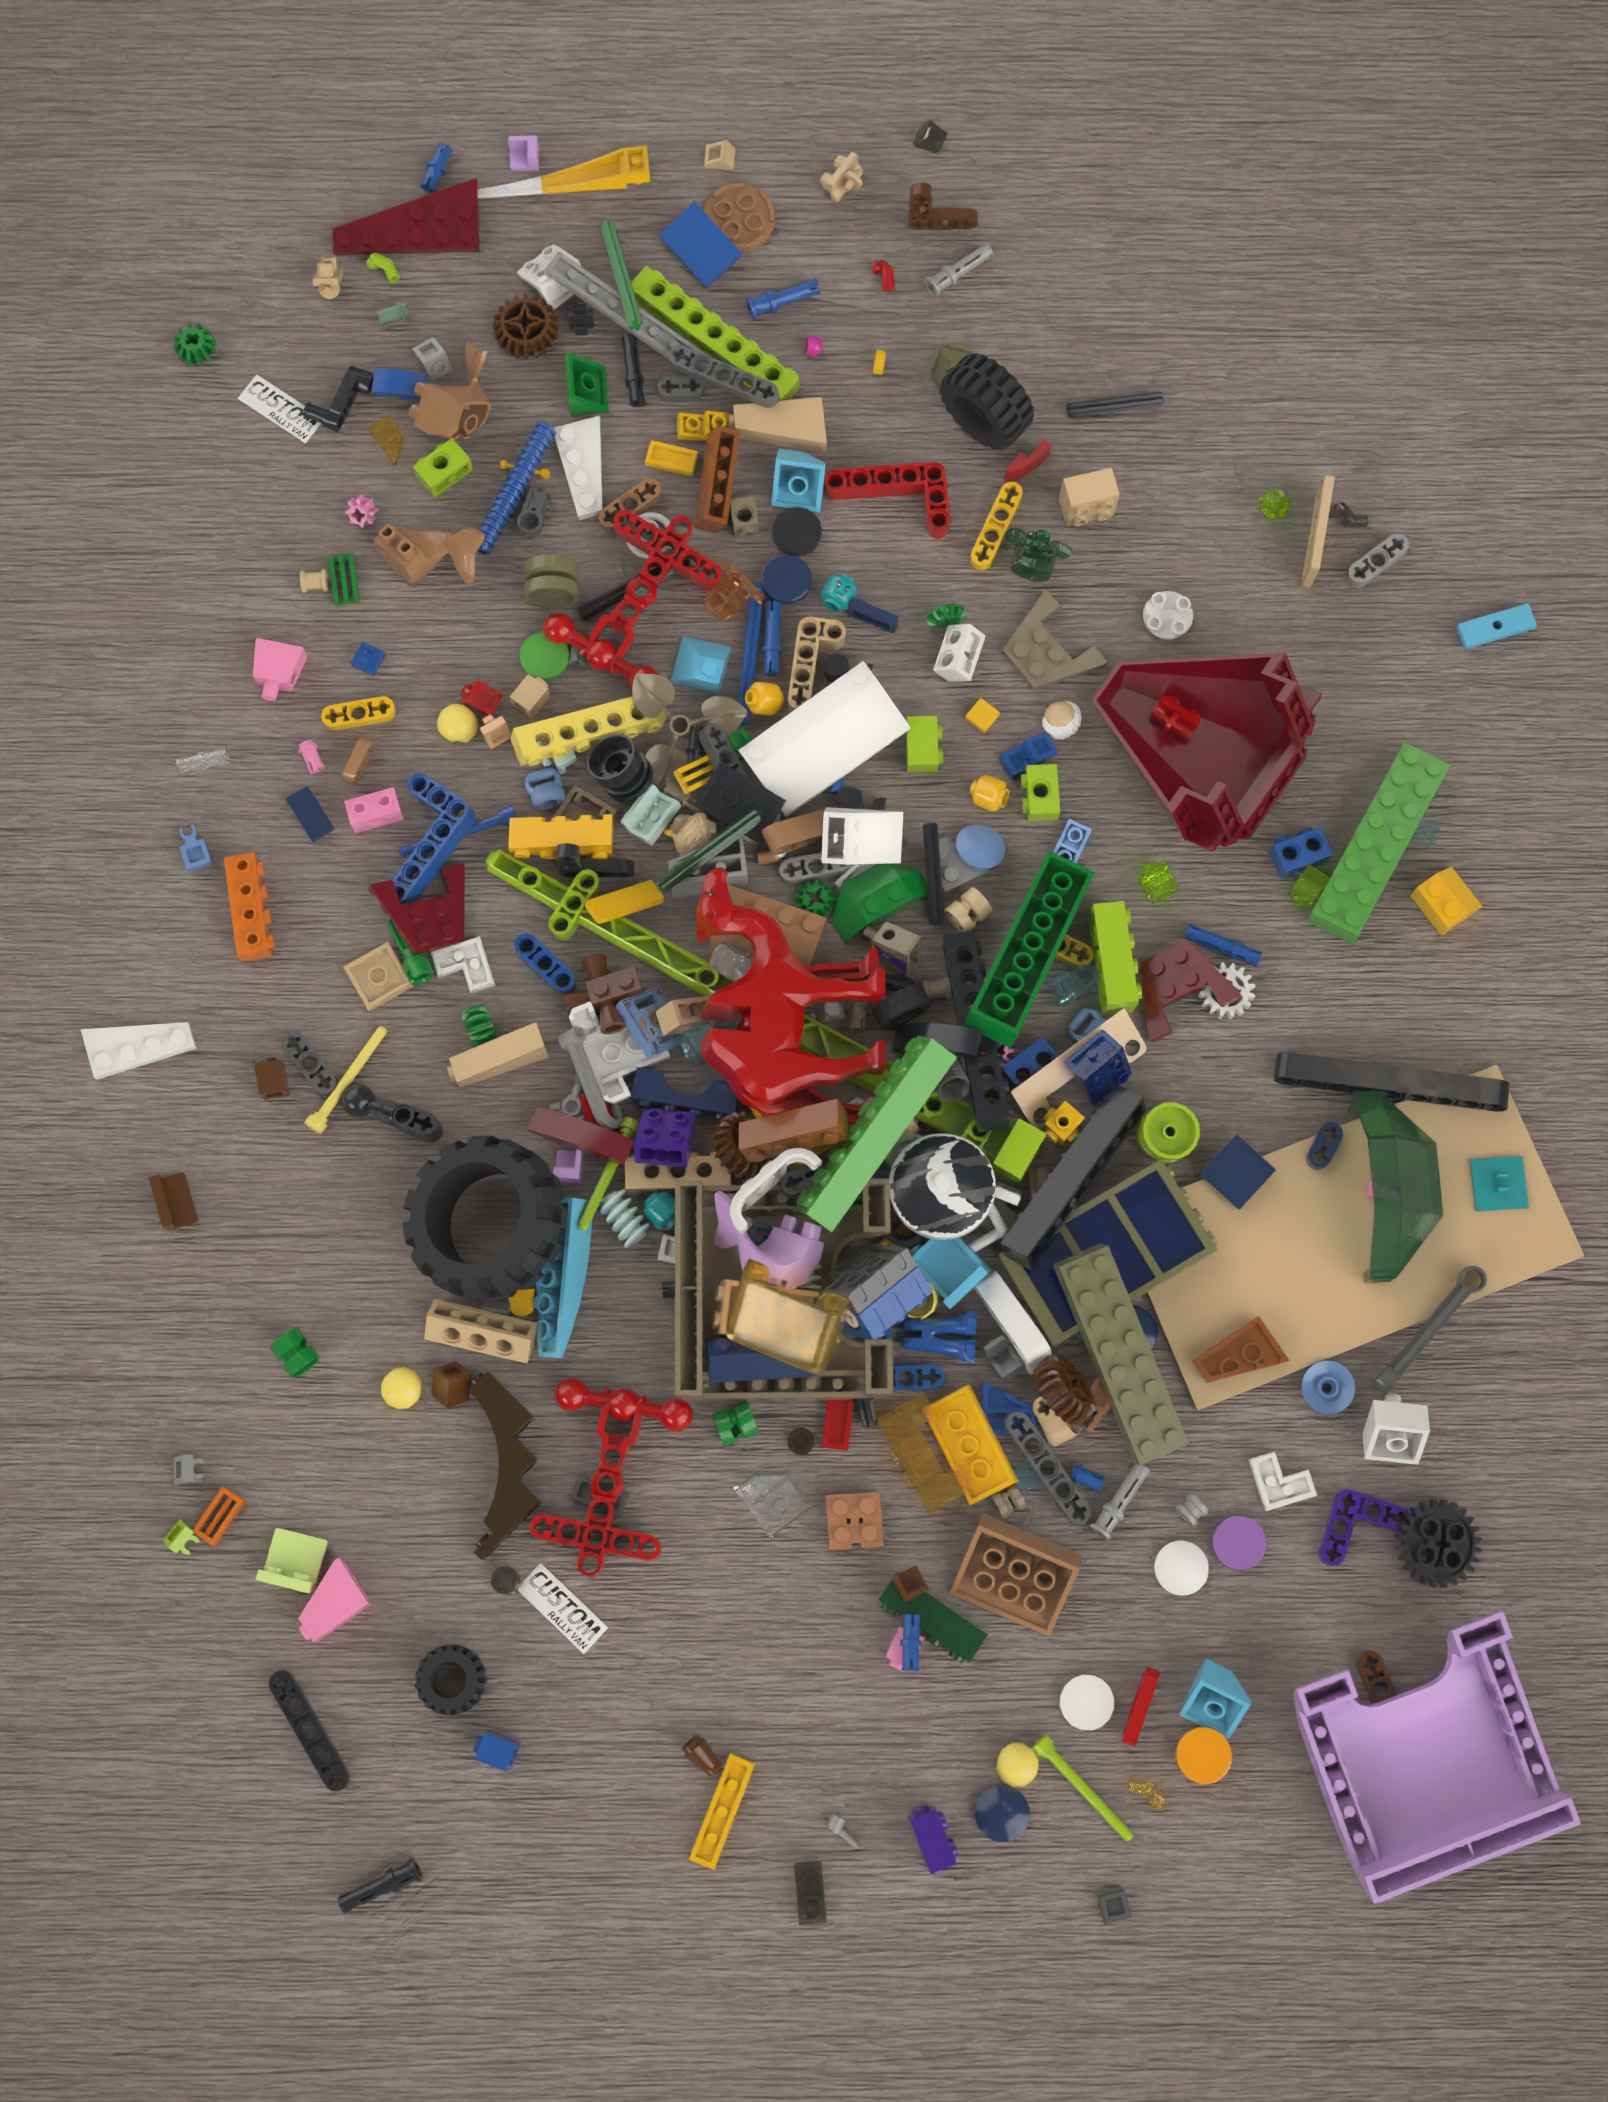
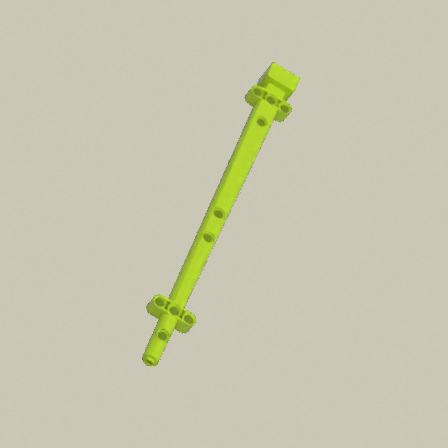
M500 849L496 852L492 851L486 859L485 864L488 866V872L555 910L550 917L549 928L553 937L558 941L569 940L574 935L578 926L582 925L703 996H710L715 991L739 980V978L624 916L597 924L585 908L586 900L597 897L600 892L598 876L592 870L580 871L569 887ZM529 877L537 878L536 883L533 885H526L525 880ZM586 880L595 882L591 888L582 887V883ZM573 901L581 903V906L576 910L568 908L569 904ZM564 922L568 924L564 931L559 932L555 930L556 925ZM711 975L715 979L711 984L706 985L701 982L703 976ZM804 1014V1029L799 1043L800 1050L833 1059L848 1058L870 1050ZM886 1058V1069L881 1075L867 1073L848 1080L874 1094L878 1084L881 1081H886L891 1074L889 1070L894 1062ZM936 1088L914 1117L942 1134L956 1135L975 1144L988 1160L993 1163L994 1175L1016 1188L1019 1187L1047 1134L1018 1118L1014 1127L1009 1125V1128L986 1131L985 1136L977 1137L972 1133V1129L976 1127L973 1105L962 1099L955 1102L943 1101L939 1098ZM995 1098L986 1099L989 1103L998 1102ZM929 1101H937L941 1108L937 1111H930L927 1109L926 1104Z

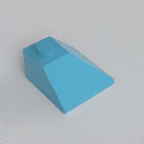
M779 449L775 462L771 506L783 508L801 507L813 512H820L826 463L802 451Z
M683 636L670 682L675 685L719 695L731 647Z
M1206 1658L1192 1683L1179 1715L1202 1727L1212 1728L1229 1740L1252 1701L1231 1670Z

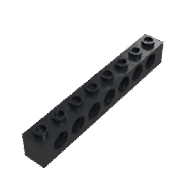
M974 931L943 935L942 948L950 981L957 1026L964 1025L971 1010L968 1006L974 1004L984 984L983 978H986L984 962H979L978 956L982 955L980 940H975ZM962 959H967V960H969L970 962H969V963H962V962H960V960H962ZM965 982H972V983H974L975 985H973V986H966L964 983H965ZM981 1035L978 1052L986 1051L988 1055L963 1056L966 1074L971 1085L970 1095L977 1132L1009 1128L1010 1118H1014L1012 1102H1007L1006 1094H1009L1007 1078L1002 1079L1001 1071L1004 1070L1003 1056L998 1055L996 1048L1000 1047V1043L984 1035ZM984 1074H989L993 1076V1078L987 1080L982 1078L981 1076ZM995 1098L998 1102L989 1103L986 1099Z

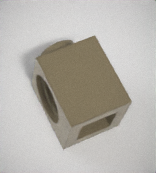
M754 496L730 499L734 537L749 538L754 534H759ZM741 516H748L751 518L746 522L739 520Z

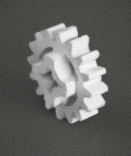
M1221 963L1218 971L1223 976L1225 975V978L1243 996L1236 1000L1241 1002L1235 1006L1229 1007L1228 1004L1220 1007L1212 998L1215 995L1210 985L1202 988L1204 991L1198 994V998H1205L1202 1007L1210 1006V1015L1216 1011L1219 1012V1019L1224 1014H1227L1230 1020L1234 1017V1012L1241 1016L1244 1013L1243 1008L1249 1009L1251 1006L1249 1001L1255 998V995L1250 993V991L1254 990L1255 984H1248L1252 976H1244L1242 974L1245 968L1242 967L1237 971L1235 970V963H1232L1229 968H1226L1224 963Z

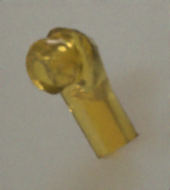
M1130 1779L1129 1793L1150 1797V1808L1158 1810L1164 1808L1166 1796L1152 1783Z

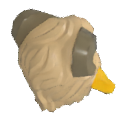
M696 813L694 815L679 814L670 828L664 829L665 835L673 838L674 847L680 853V856L701 848L718 835L716 822L708 819V816L704 813Z

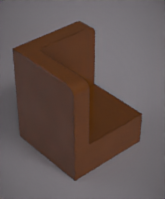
M456 1361L434 1368L432 1396L446 1408L467 1402L470 1395L471 1373Z
M916 1565L891 1577L903 1602L929 1590Z

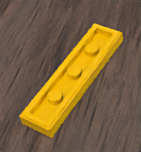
M729 1754L689 1860L710 1869H715L755 1763L734 1754Z

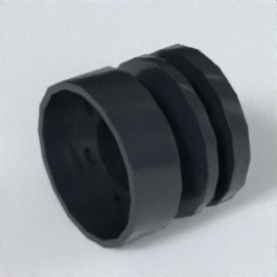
M611 734L598 741L588 754L586 763L588 772L615 801H632L646 792L652 783L654 775L652 764L626 735Z

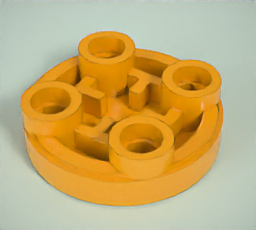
M1197 1727L1189 1730L1181 1737L1176 1748L1175 1759L1180 1771L1188 1779L1200 1784H1210L1220 1780L1228 1772L1232 1761V1752L1228 1741L1220 1732L1212 1728Z

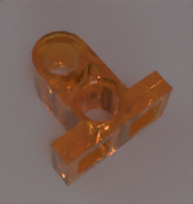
M724 559L719 566L726 576L708 594L705 599V606L717 620L727 621L750 597L758 604L766 597L758 587Z

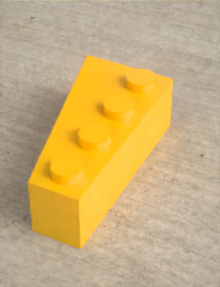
M612 814L603 815V820H596L591 815H580L577 821H572V819L566 816H556L551 818V822H546V819L543 817L510 818L509 852L514 857L521 859L530 858V855H540L542 859H555L556 846L569 843L578 845L582 856L592 857V859L613 857L614 826Z

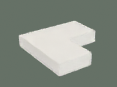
M480 936L431 951L438 977L463 970L470 993L495 986Z
M1275 1451L1248 1459L1265 1511L1317 1496L1309 1470L1283 1477Z

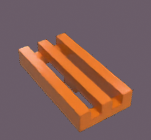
M222 1486L194 1527V1534L216 1547L246 1500ZM224 1495H227V1500L205 1533L201 1532ZM235 1500L236 1504L234 1505L226 1519L223 1521V1523L221 1524L213 1538H211L210 1535L212 1534V1532L214 1531V1529L216 1528V1526L218 1525V1523L220 1522V1520L222 1519V1517L224 1516L232 1502Z

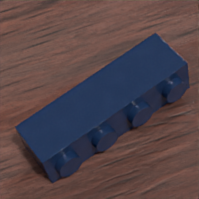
M800 1333L790 1336L772 1335L758 1338L744 1337L742 1339L719 1338L706 1341L709 1383L816 1376L817 1346L814 1335Z

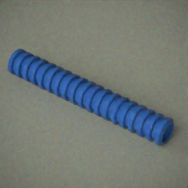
M545 422L536 423L537 428L532 430L533 435L528 437L529 441L525 443L526 448H523L521 450L522 454L517 457L519 461L514 463L515 468H511V474L507 476L508 481H504V487H501L499 490L500 494L496 495L497 501H493V507H490L488 510L489 514L485 515L486 520H483L481 523L482 527L478 528V530L485 534L483 543L477 550V552L483 555H490V548H494V542H497L499 539L497 535H501V529H504L506 526L505 522L509 521L508 516L512 515V509H515L517 506L516 502L520 501L519 496L523 495V489H526L528 486L527 482L531 481L530 476H533L535 473L534 469L538 468L537 463L542 461L541 456L545 455V450L549 448L548 443H551L553 441L552 437L556 435L555 429Z

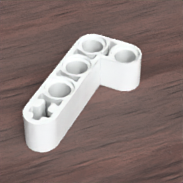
M993 1270L974 1287V1290L1016 1349L1017 1355L1025 1364V1370L1032 1375L1034 1369L1043 1360L1052 1356L1051 1349L996 1270Z

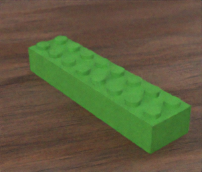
M1404 742L1308 920L1309 923L1352 945L1355 944L1442 783L1450 764Z
M917 1036V1038H912L905 1047V1055L901 1060L898 1059L893 1063L889 1070L891 1074L886 1081H881L874 1090L875 1096L872 1101L865 1103L858 1113L860 1117L856 1123L848 1126V1139L843 1140L839 1147L836 1145L830 1151L827 1157L829 1161L824 1168L820 1167L812 1177L814 1182L808 1190L804 1189L797 1197L796 1202L798 1204L795 1208L817 1225L833 1232L957 1057L934 1039Z

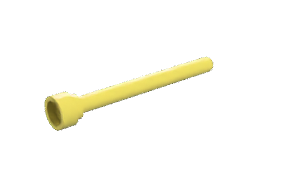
M380 1026L376 1029L318 1112L315 1111L313 1115L310 1114L305 1120L304 1124L320 1135L327 1127L328 1119L326 1118L386 1035L387 1030L385 1027Z

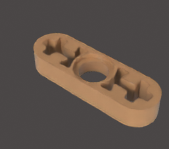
M652 478L645 479L604 507L599 513L601 528L607 532H614V522H606V516L614 517L617 514V508L620 511L626 510L623 504L627 500H634L637 503V507L631 510L637 516L658 502L661 498L659 482ZM646 488H649L650 490L654 489L655 494H646Z

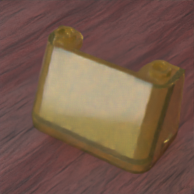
M749 1258L743 1269L726 1326L727 1336L736 1343L806 1372L816 1374L824 1371L842 1339L850 1299L838 1294L826 1293L819 1298L816 1304L767 1285L770 1277L769 1269L764 1264Z

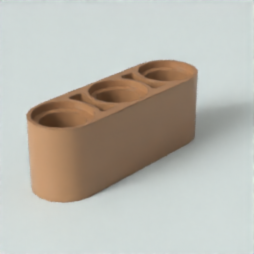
M824 810L779 821L765 827L762 830V835L771 854L775 856L822 842Z

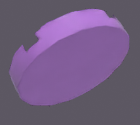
M1233 1516L1223 1520L1216 1527L1212 1536V1549L1224 1566L1232 1570H1246L1256 1566L1262 1560L1266 1551V1536L1255 1520L1246 1516Z

